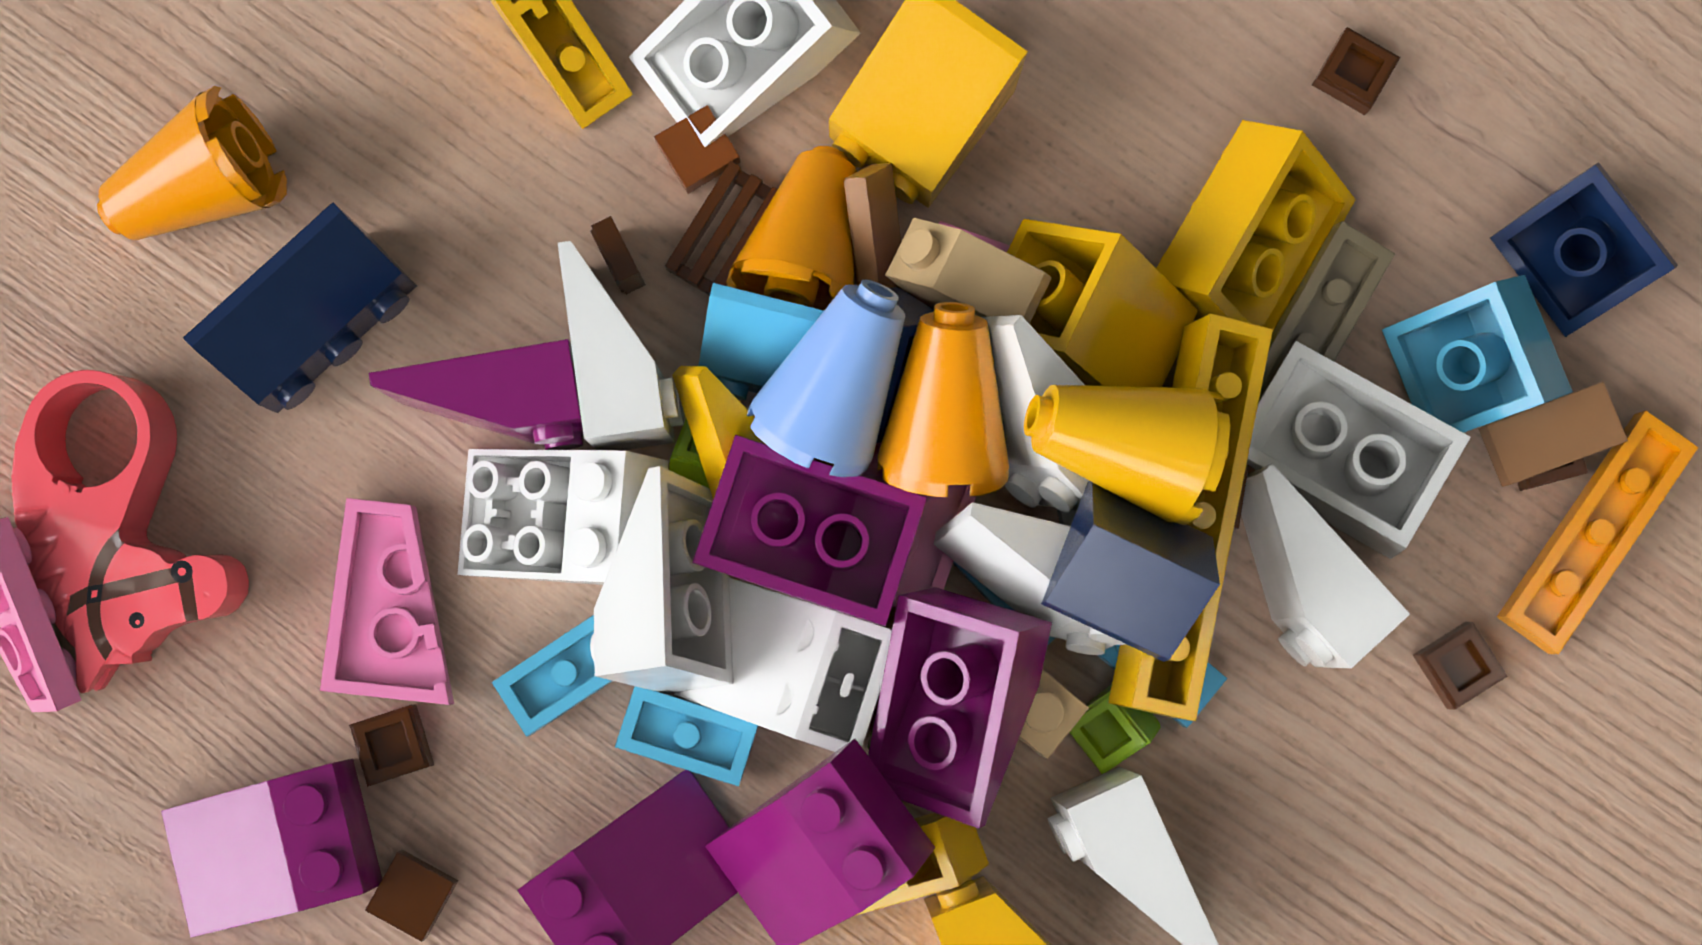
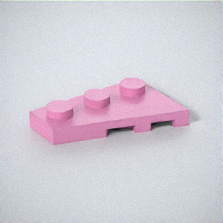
M346 498L320 691L445 705L454 704L415 506Z
M9 517L1 518L0 654L32 712L59 711L82 701L76 687V662L72 655L66 649H61L52 627L56 621L53 604L45 591L37 589L27 565L31 563L32 555L25 536L18 528L12 527Z

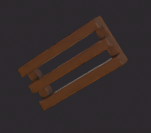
M730 161L665 264L666 270L709 296L713 283L727 286L726 281L733 263L778 189L774 186L770 188L763 183L762 179L754 174L749 175L745 173L739 165ZM735 184L742 187V190L697 262L690 269L685 264ZM754 196L764 200L714 282L705 278L704 276Z

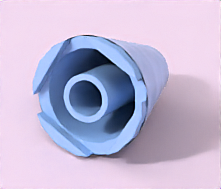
M862 280L859 286L845 285L753 398L748 408L747 416L755 415L750 426L754 434L772 450L806 468H809L813 459L817 458L834 464L829 474L832 476L856 477L865 472L873 459L905 320L904 311L897 305L898 295L888 287L871 280Z

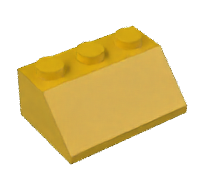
M1242 120L1229 144L1222 152L1221 158L1203 189L1193 202L1189 213L1167 251L1163 254L1157 269L1198 309L1195 316L1196 320L1211 313L1271 328L1274 331L1332 227L1342 221L1344 222L1356 199L1303 131Z

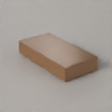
M892 163L871 164L846 177L844 180L857 285L859 286L862 280H871L888 288L899 287L885 276L901 244Z
M1604 382L1478 428L1502 487L1628 441Z

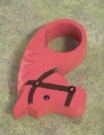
M79 370L66 373L49 382L38 392L29 405L15 443L11 475L16 526L25 536L32 555V560L28 567L37 589L45 591L53 604L56 614V626L75 648L76 685L80 693H87L92 689L95 691L104 689L120 664L152 661V651L159 647L176 628L189 623L223 617L233 613L241 606L248 595L249 580L245 566L231 556L214 554L187 557L178 550L159 546L149 541L147 529L176 452L177 428L175 419L164 398L151 386L134 378L95 370ZM112 389L127 402L134 414L137 424L136 448L129 464L118 476L104 484L86 487L82 484L84 478L73 467L67 453L66 430L68 422L75 409L83 400L101 390Z

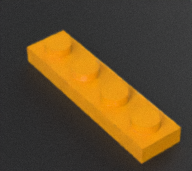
M1642 411L1633 415L1624 429L1628 441L1613 446L1497 615L1498 619L1548 654H1560L1699 448L1648 411Z

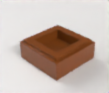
M708 105L688 116L700 134L716 121ZM687 117L654 136L657 146L688 194L721 175L730 161L737 165L741 163L740 156L726 134L704 147Z

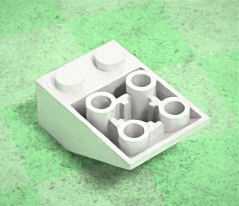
M469 449L457 575L603 585L648 468L661 466L668 469L669 460L617 450Z
M729 577L733 684L674 692V695L833 752L838 751L854 738L862 747L881 690L892 630Z

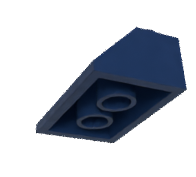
M332 202L188 332L183 339L256 404L279 413L283 408L290 410L305 401L316 387L313 381L331 364L336 367L352 358L363 344L360 338L378 321L386 323L399 315L410 301L408 294L417 285L367 232Z

